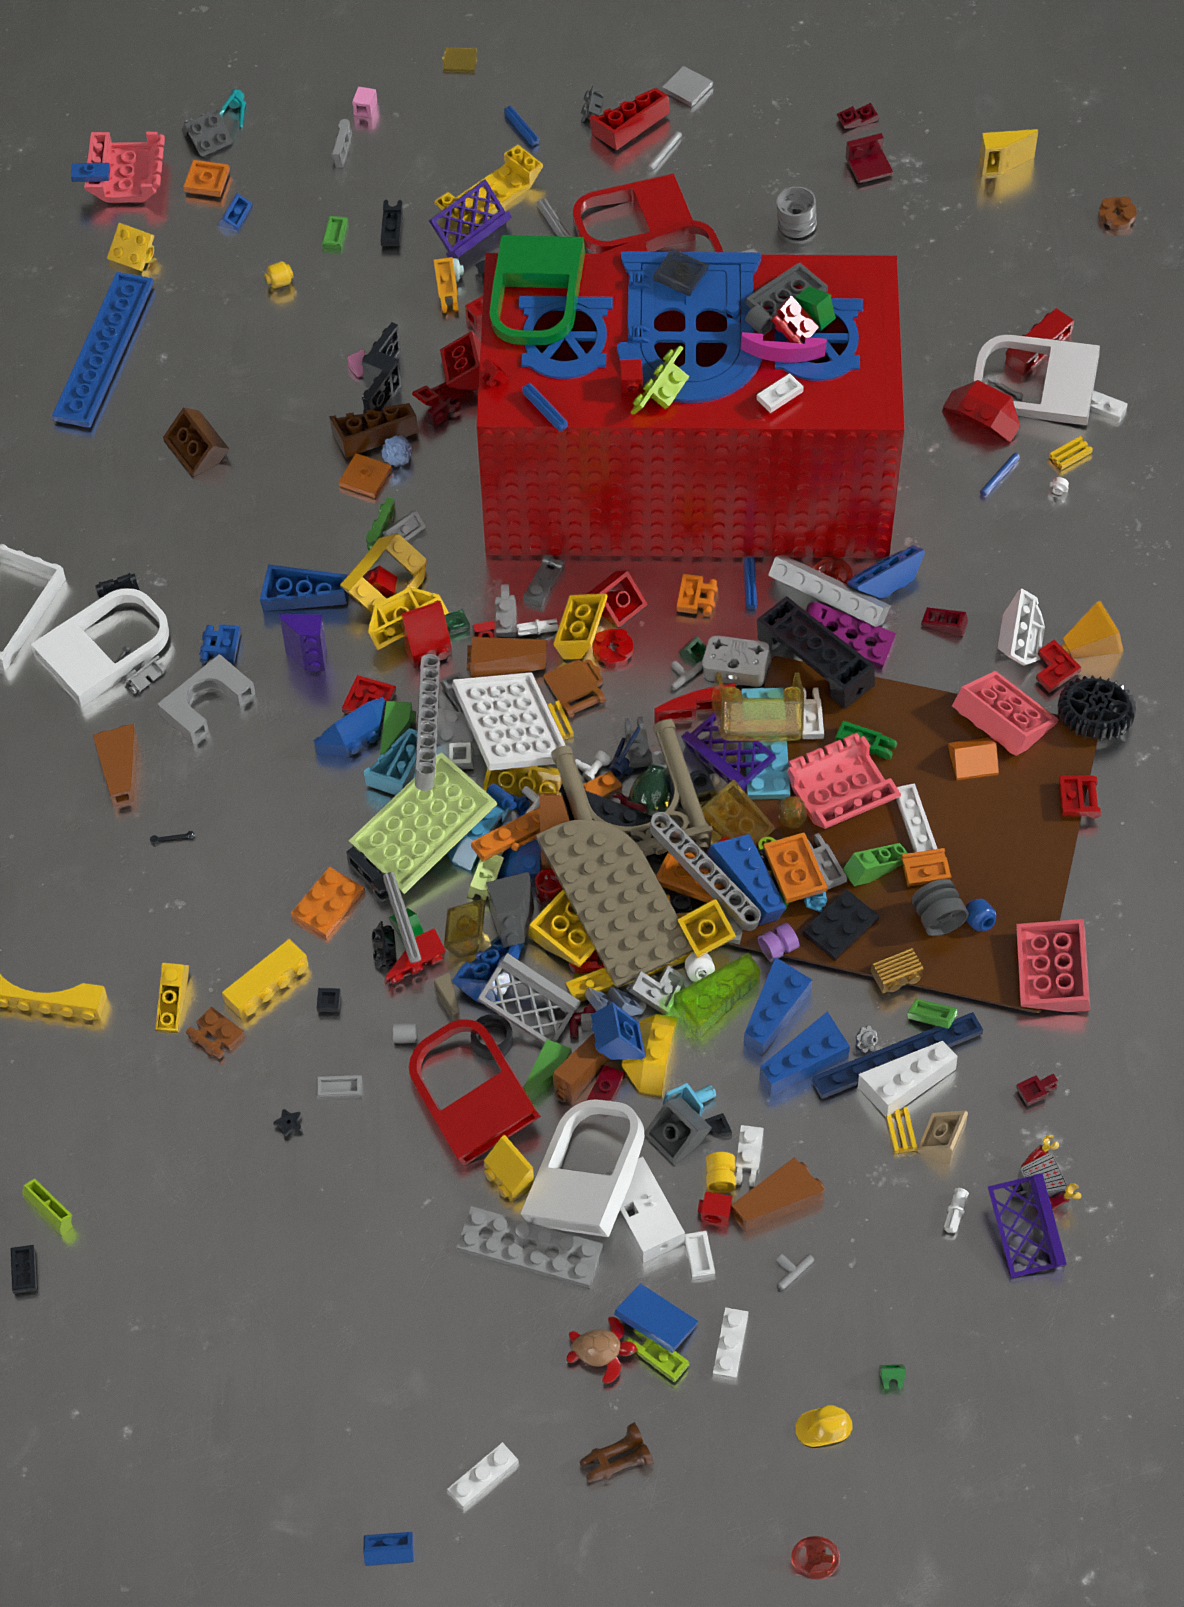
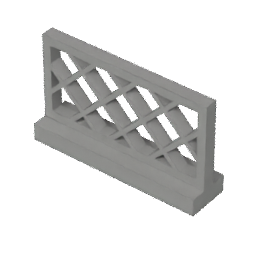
M505 954L500 959L497 968L477 1000L543 1044H545L547 1038L543 1036L542 1027L552 1026L554 1036L551 1041L556 1042L581 1001L510 954ZM501 970L509 975L510 983L500 985L498 974ZM524 984L527 986L529 995L518 997L516 985ZM511 986L514 998L504 1000L501 988ZM497 989L499 1001L491 1002L485 998L487 992ZM542 996L545 998L547 1007L537 1009L534 997ZM530 998L533 1010L522 1012L519 1000ZM515 1001L518 1013L510 1014L506 1012L504 1003ZM560 1008L567 1014L563 1020L555 1021L552 1009ZM548 1010L551 1022L540 1024L538 1012ZM534 1013L536 1026L529 1027L525 1024L523 1015Z

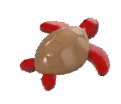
M608 1317L611 1331L596 1329L582 1335L575 1331L569 1332V1338L573 1342V1351L568 1353L567 1362L574 1363L580 1358L591 1366L607 1365L606 1373L602 1378L604 1384L612 1383L620 1374L621 1365L617 1358L618 1354L629 1356L637 1351L634 1343L619 1341L624 1336V1327L616 1317Z

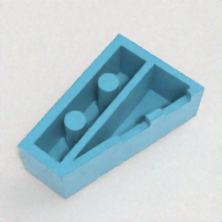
M409 728L391 745V749L377 758L378 761L374 765L364 770L365 785L397 795L415 778L416 730Z

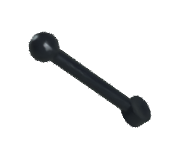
M188 831L186 834L164 837L153 835L150 837V842L155 845L159 841L193 839L195 833Z

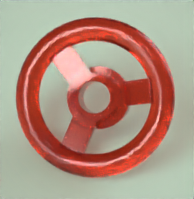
M825 558L819 561L813 568L819 571L825 565V571L821 573L845 584L853 577L850 565L839 558ZM841 567L847 572L845 581L840 578Z
M810 1536L800 1540L794 1546L791 1560L794 1568L801 1575L811 1579H822L832 1575L838 1569L841 1556L837 1546L829 1539L820 1536ZM803 1547L806 1548L808 1561L804 1566L799 1561V1552ZM826 1547L830 1549L833 1555L826 1554ZM822 1562L832 1563L830 1567L823 1571H811L815 1565H819Z

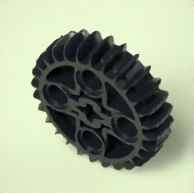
M1092 675L1088 679L1086 676H1083L1082 680L1076 678L1075 682L1070 681L1061 691L1058 700V715H1060V720L1064 721V726H1069L1070 732L1075 730L1076 735L1083 734L1084 739L1087 736L1092 737V741L1094 738H1099L1100 741L1103 738H1107L1110 741L1112 736L1117 739L1119 734L1124 735L1125 731H1129L1136 714L1134 696L1130 695V690H1124V685L1118 686V682H1111L1110 678L1104 680L1101 676L1094 678Z

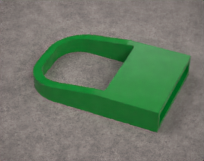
M501 236L490 305L492 329L500 339L511 344L548 345L560 341L569 334L575 321L585 257L583 237ZM505 287L568 288L564 317L555 327L543 331L514 330L506 327L500 321Z

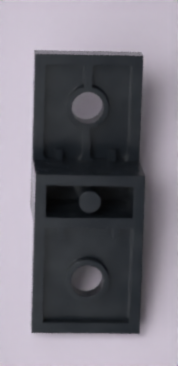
M391 322L382 331L381 337L373 343L370 352L364 355L362 359L365 387L368 388L362 395L363 413L370 409L376 411L383 410L402 385L399 359L395 358L401 351L399 326L396 323Z

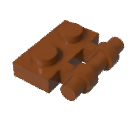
M212 1006L196 1021L197 1026L201 1028L200 1030H195L192 1027L186 1030V1034L191 1037L192 1042L200 1044L210 1056L214 1055L218 1059L224 1055V1051L220 1049L222 1046L231 1050L245 1036L242 1029ZM209 1034L215 1041L211 1042L205 1037Z

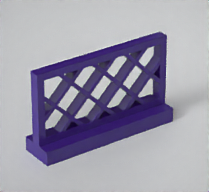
M485 179L428 221L448 251L446 253L447 257L459 258L510 220L512 216L509 211L505 212ZM481 187H484L487 192L486 199L478 197ZM466 198L473 199L472 209L465 207ZM478 200L485 202L484 212L476 210ZM489 203L495 205L498 210L497 213H488ZM453 208L460 209L459 219L451 217ZM464 210L472 212L470 222L463 220ZM476 213L483 215L481 225L475 223ZM439 218L446 219L445 229L440 228L436 220ZM450 220L458 222L457 232L449 230ZM462 223L470 225L467 235L461 233ZM448 234L456 235L455 244L452 246L448 242Z
M720 708L691 733L686 731L681 736L685 748L714 773L718 774L740 795L747 790L746 785L776 759L774 753ZM720 716L725 720V725L714 726V721ZM728 730L739 731V737L727 738ZM713 731H724V738L713 739ZM702 732H710L709 739H699L697 736ZM742 742H752L753 749L741 750ZM723 743V751L712 750V744ZM727 743H738V750H727ZM752 754V762H741V755ZM756 754H766L768 756L764 761L755 762ZM737 755V763L726 762V756ZM751 767V772L746 777L740 774V768Z
M1043 1173L988 1186L1011 1278L1066 1266L1067 1263ZM1030 1182L1032 1189L1028 1199L1015 1192L1020 1184ZM1016 1185L1014 1190L1008 1188L1010 1186ZM1003 1188L1011 1193L1005 1205L996 1200L994 1190ZM1013 1195L1025 1201L1019 1213L1007 1207ZM1032 1196L1034 1197L1035 1204L1030 1201ZM997 1204L1003 1207L1000 1213ZM1027 1204L1037 1208L1038 1215L1034 1222L1021 1215ZM1005 1209L1017 1216L1011 1228L1001 1221V1215ZM1019 1218L1031 1224L1025 1236L1013 1229ZM1038 1218L1040 1219L1041 1226L1036 1224ZM1034 1226L1043 1231L1044 1238L1040 1245L1027 1238ZM1003 1227L1009 1230L1006 1236ZM1011 1232L1023 1238L1017 1251L1007 1244V1238ZM1025 1240L1038 1247L1031 1259L1019 1252ZM1044 1241L1046 1242L1047 1249L1042 1247ZM1040 1249L1049 1254L1051 1264L1041 1266L1033 1261ZM1009 1250L1015 1253L1012 1259ZM1017 1255L1029 1261L1025 1270L1015 1272L1012 1262ZM1031 1263L1037 1266L1029 1269Z

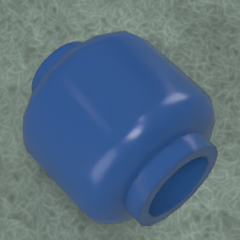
M976 899L966 905L969 913L966 922L976 931H986L994 926L996 911L987 901Z

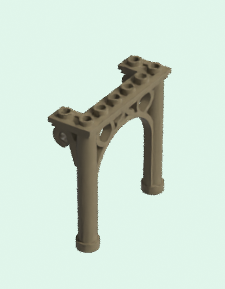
M671 719L662 720L656 723L653 729L674 787L673 801L664 813L671 818L682 821L683 826L681 829L702 851L710 848L713 829L712 826L706 824L675 734L676 727L674 721ZM561 746L551 752L553 762L557 765L574 820H596L615 826L627 835H631L632 839L640 840L635 843L640 847L645 857L655 853L660 855L667 852L655 837L651 838V822L639 826L624 827L608 823L597 816L589 804L572 748L570 746ZM679 799L681 801L685 815L681 812L675 811ZM662 822L655 823L657 827H665V824ZM676 837L670 838L672 843L680 842Z

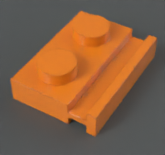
M944 848L902 854L901 856L908 887L928 884L939 879H951Z

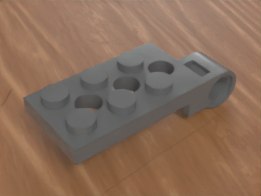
M799 262L746 298V304L751 310L746 315L745 322L759 334L765 335L775 328L771 318L777 314L776 311L785 301L778 298L779 296H792L794 298L808 286L827 293L828 286ZM794 286H802L803 288L796 289ZM763 307H772L773 309L766 310Z

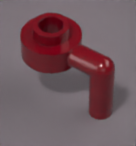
M591 1004L585 1007L583 1012L572 1014L569 1020L570 1039L576 1040L579 1038L578 1022L581 1021V1014L597 1012Z

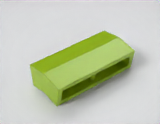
M35 1178L23 1185L22 1195L24 1200L61 1236H64L73 1228L71 1223L72 1214Z

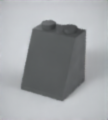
M529 872L486 882L491 916L503 948L524 943L534 911Z

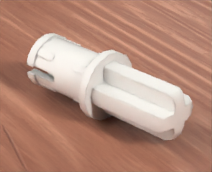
M536 619L535 622L518 624V636L531 634L539 636L540 633L558 631L557 619L543 621Z
M955 1188L951 1204L947 1206L948 1214L943 1227L947 1233L957 1232L961 1216L965 1214L964 1206L969 1192L965 1189Z

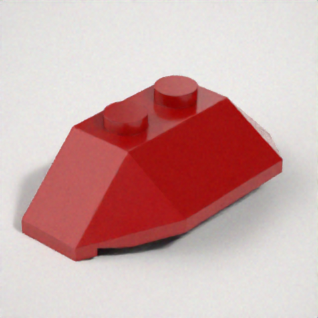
M979 380L952 390L942 407L1011 443L1020 428L1013 398Z

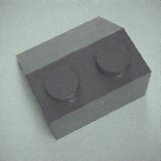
M680 1097L666 1101L645 1130L644 1135L674 1165L698 1147L712 1127Z

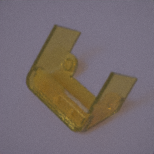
M716 672L712 700L719 734L723 739L729 741H795L802 737L804 730V691L799 673H795L792 687H788L783 691V698H743L739 689L732 686L724 687L721 672Z

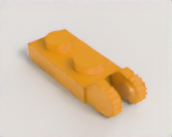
M453 257L434 259L438 297L441 301L442 313H447L445 298L452 297V307L454 312L459 311L457 302L458 292Z

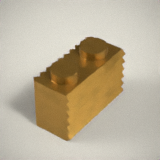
M911 947L871 964V973L882 993L886 991L895 992L902 985L917 983L922 978L923 966Z

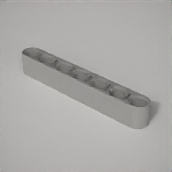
M664 812L655 813L650 823L651 834L713 899H717L720 906L742 929L746 931L756 929L761 916L759 909L669 815ZM662 822L665 824V827L659 828L655 823ZM676 837L680 842L672 843L670 838ZM692 853L695 858L688 859L684 854ZM701 868H706L710 871V873L705 875L702 874L699 870ZM722 884L725 889L718 890L714 885ZM731 899L738 900L740 905L734 906L729 901ZM752 915L755 920L747 921L744 916Z

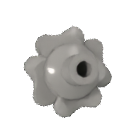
M870 1025L860 1027L855 1037L856 1046L861 1048L864 1053L873 1051L874 1045L878 1043L877 1031L873 1030Z

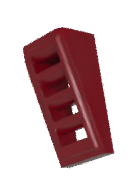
M927 607L921 625L952 635L964 636L968 617L966 612ZM932 615L935 616L934 621H931Z

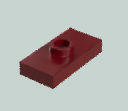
M604 1065L587 1100L613 1101L625 1077V1073Z

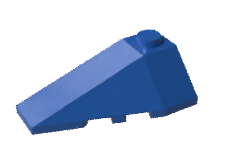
M520 811L518 818L525 815L526 811ZM536 839L521 846L517 851L509 848L503 852L502 857L504 859L498 872L497 880L529 872L531 887H535V878L541 871V847Z

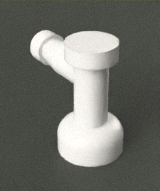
M601 750L596 752L594 755L595 762L592 766L578 759L575 760L577 768L583 771L582 776L587 781L595 779V774L598 770L611 762V758Z

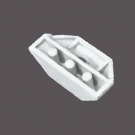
M1021 588L1003 614L997 648L1011 659L1025 666L1040 660L1038 650L1042 648L1045 625L1042 613L1037 605L1039 604L1038 598Z

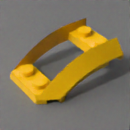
M398 533L379 538L340 584L370 614H372L374 605L386 600V598L366 581L363 575L370 569L384 550L413 575V578L403 590L409 587L417 589L424 580L427 559Z

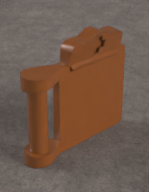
M577 659L543 675L545 682L556 699L560 701L568 718L573 717L574 713L596 703L602 704L606 702L603 692L598 688V686L603 684L600 669L589 659L584 661ZM592 692L594 693V696L572 706L568 704Z

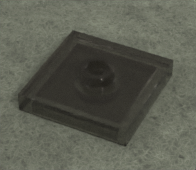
M671 249L655 272L653 280L690 297L708 271L709 265L675 249Z

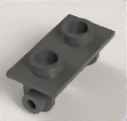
M595 85L592 86L590 91L587 90L584 95L583 101L586 102L581 110V114H583L582 123L586 118L590 120L589 117L593 115L600 116L603 94L600 91L594 90Z

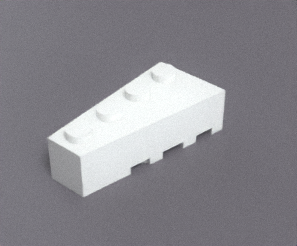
M941 1041L860 1073L858 1088L886 1117V1115L894 1114L896 1109L899 1108L900 1110L955 1071L957 1055Z

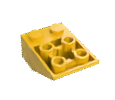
M1038 129L982 133L979 154L982 176L1001 175L1033 159Z

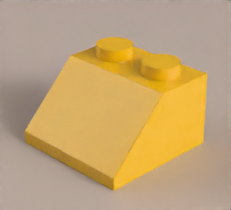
M717 899L677 919L697 958L736 938L735 932Z
M505 1135L502 1136L484 1159L485 1170L483 1172L489 1181L492 1182L494 1180L498 1185L497 1188L504 1198L508 1197L513 1203L531 1190L534 1183L533 1167Z

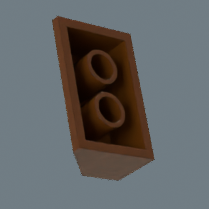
M183 407L163 436V439L192 476H197L218 465L229 450V447L199 410Z

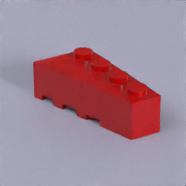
M654 88L636 96L633 101L620 103L618 108L613 110L609 108L604 110V114L600 116L593 115L589 117L592 135L618 150L670 113L668 95Z

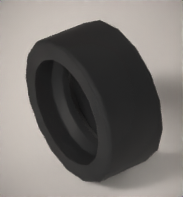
M487 1014L479 1017L476 1021L485 1028L497 1027L504 1031L505 1039L498 1044V1047L503 1055H505L513 1044V1031L510 1023L504 1017L497 1014ZM471 1032V1045L474 1051L479 1056L494 1059L487 1045L479 1041V1035Z

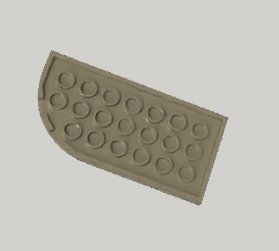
M573 820L556 825L536 835V840L616 989L633 981L641 971L647 974L693 952L677 920L679 918L645 855L635 841L622 830L596 820Z

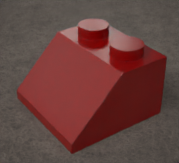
M615 571L587 593L607 594L608 597L602 616L616 628H619L648 605L628 571Z

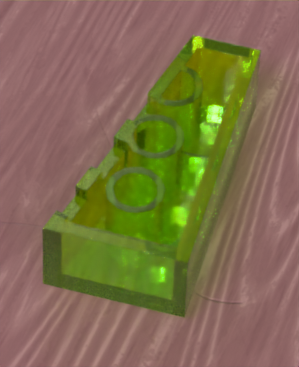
M747 953L674 994V1008L697 1040L724 1013H727L732 1008V1005L741 1000L760 982L761 969L751 955Z

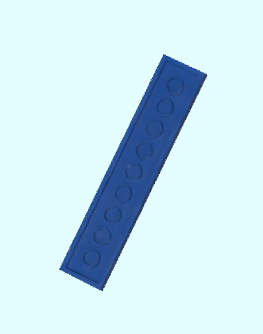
M116 272L52 414L53 421L91 427L154 284L153 278Z

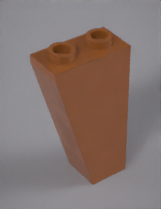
M472 637V645H467L466 671H471L470 678L546 669L547 640Z
M134 723L122 725L119 728L108 731H101L93 735L113 807L134 801L137 734Z
M562 793L539 794L540 833L570 821ZM541 849V871L552 869Z
M594 1033L553 1072L554 1094L562 1102H568L573 1105L609 1061L607 1056L597 1051Z
M794 1157L731 1205V1215L747 1231L821 1202L824 1199L825 1187L818 1178H814L810 1174L808 1167L803 1162H799Z

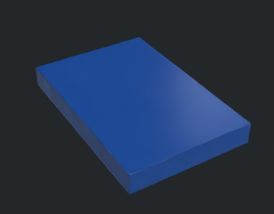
M641 1283L614 1312L616 1317L671 1353L676 1350L698 1324V1320Z

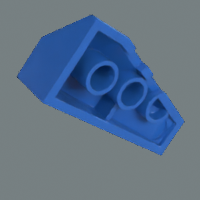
M498 935L491 941V946L484 952L480 950L476 954L475 960L471 963L466 962L461 966L452 980L453 984L476 1002L481 1003L477 999L497 968L500 959L508 953L518 960L524 943L503 948ZM501 970L498 974L500 985L510 983L509 975ZM508 987L501 988L502 995L505 994ZM497 989L489 990L485 998L491 1002L499 1001Z

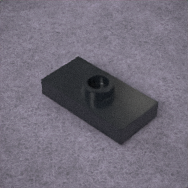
M34 1245L10 1248L13 1294L37 1291Z

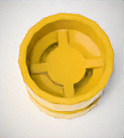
M715 1152L707 1155V1190L717 1194L734 1191L736 1189V1176L734 1175L735 1156L728 1152Z

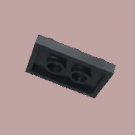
M846 890L803 930L802 935L836 961L879 920V915L850 891Z

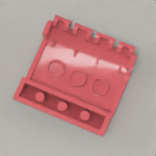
M91 132L87 163H110L109 181L85 182V190L106 203L145 202L160 187L165 136L162 134L158 135V132H146L147 142L112 143L110 132Z
M858 733L843 738L845 746H843L841 740L824 746L826 754H824L822 748L805 754L807 762H805L803 756L788 761L790 767L787 773L793 791L813 824L826 829L901 797V793L892 779L885 780L869 755L870 744L864 736L859 737Z

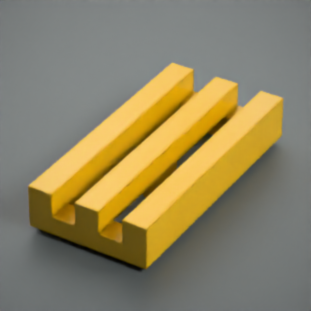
M1079 436L1049 453V458L1060 470H1063L1091 454L1093 448L1091 446L1088 447V443L1086 441L1083 442V437ZM1084 449L1081 452L1074 455V453H1076L1077 451Z
M555 701L553 705L551 703L547 704L563 740L574 737V732L560 701ZM556 709H557V711H558V713H559V716H560V718H561V720H562V722H563V724H564V727H565V729H566V731H567V734H565V732H564V730H563V728H562V726H561V723H560V721H559V719H558V717H557V715H556V712H555Z
M903 1107L902 1110L898 1108L894 1114L886 1115L894 1154L917 1151L908 1107ZM901 1115H904L911 1146L907 1145ZM894 1116L896 1117L897 1126L901 1138V1148H899L895 1129L892 1121V1117Z

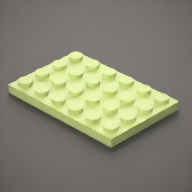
M441 752L436 756L434 787L431 790L422 791L415 787V778L412 779L349 842L359 852H363L367 859L382 874L393 872L399 890L405 894L480 822L497 803Z

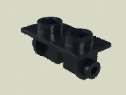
M130 572L127 575L117 577L116 580L100 581L99 584L95 585L99 599L119 589L126 588L140 591L135 573L130 574Z
M380 921L376 929L372 931V942L375 944L373 959L376 961L377 970L383 964L391 968L397 962L396 948L388 947L395 945L394 929L390 925L383 927V921Z

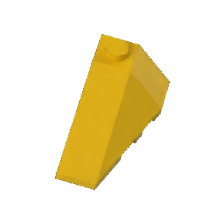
M547 765L490 771L487 768L482 789L486 792L490 785L496 784L506 792L517 797L525 796L522 793L525 786H528L538 795L540 793H558L562 780L558 769Z

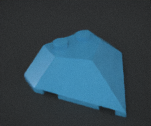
M497 804L447 852L451 863L471 873L480 859L471 848V842L493 831L498 822L503 824L511 809H504Z

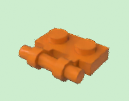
M683 574L677 611L697 614L698 608H703V615L706 617L711 616V612L715 607L714 596L717 595L718 591L717 581L710 579L709 584L703 583V576ZM701 593L706 594V599L700 598Z

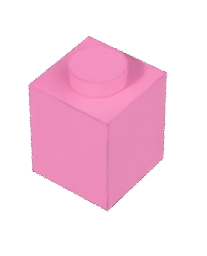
M358 86L352 101L355 116L372 118L377 105L376 89Z

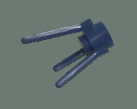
M640 726L636 728L620 755L625 742L624 737L621 739L613 760L609 764V771L616 777L622 778L624 775L629 777L635 769L629 766L630 761L625 756L641 730Z

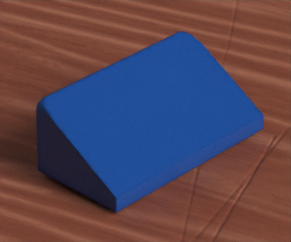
M237 193L217 225L237 231L253 203Z
M413 1532L364 1535L363 1553L365 1565L413 1562Z

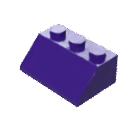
M280 614L286 654L306 671H325L327 646L322 615Z

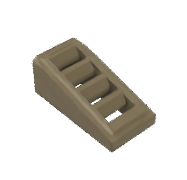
M447 973L434 979V989L452 1020L456 1021L460 1020V1010L451 976Z

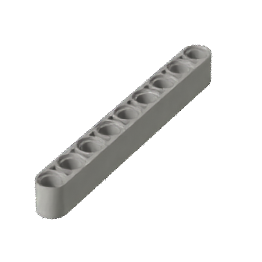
M433 654L422 656L419 677L415 787L422 791H428L434 787L436 770L440 660Z

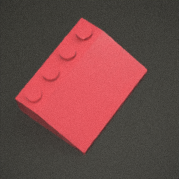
M996 671L962 686L952 705L960 715L968 718L977 728L982 729L990 735L991 739L999 742L1009 753L1015 756L1028 750L1059 721L1057 717Z
M1083 919L1016 924L1021 1007L1062 1012L1090 1011L1086 937Z

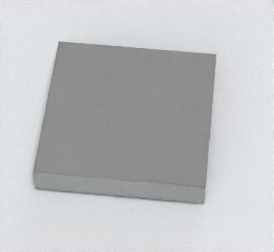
M683 66L662 87V92L692 107L713 86V81Z

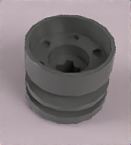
M939 879L921 887L912 896L911 902L917 914L921 917V922L928 935L940 936L950 933L964 924L968 918L969 913L963 901L959 898L956 887L949 879Z

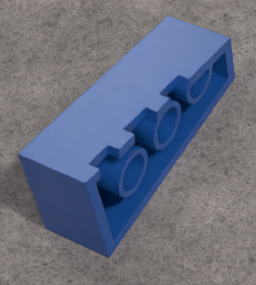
M750 834L712 844L706 855L759 909L761 916L758 925L777 921L786 909V906Z
M775 957L745 1030L744 1046L762 1057L810 995L812 979Z
M828 1011L760 1066L759 1079L770 1097L849 1059L850 1046Z

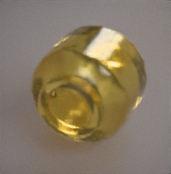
M787 797L779 803V818L785 827L798 828L806 822L807 811L802 799Z

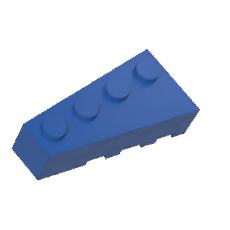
M268 564L260 596L262 610L265 612L347 604L349 594L340 584L348 575Z

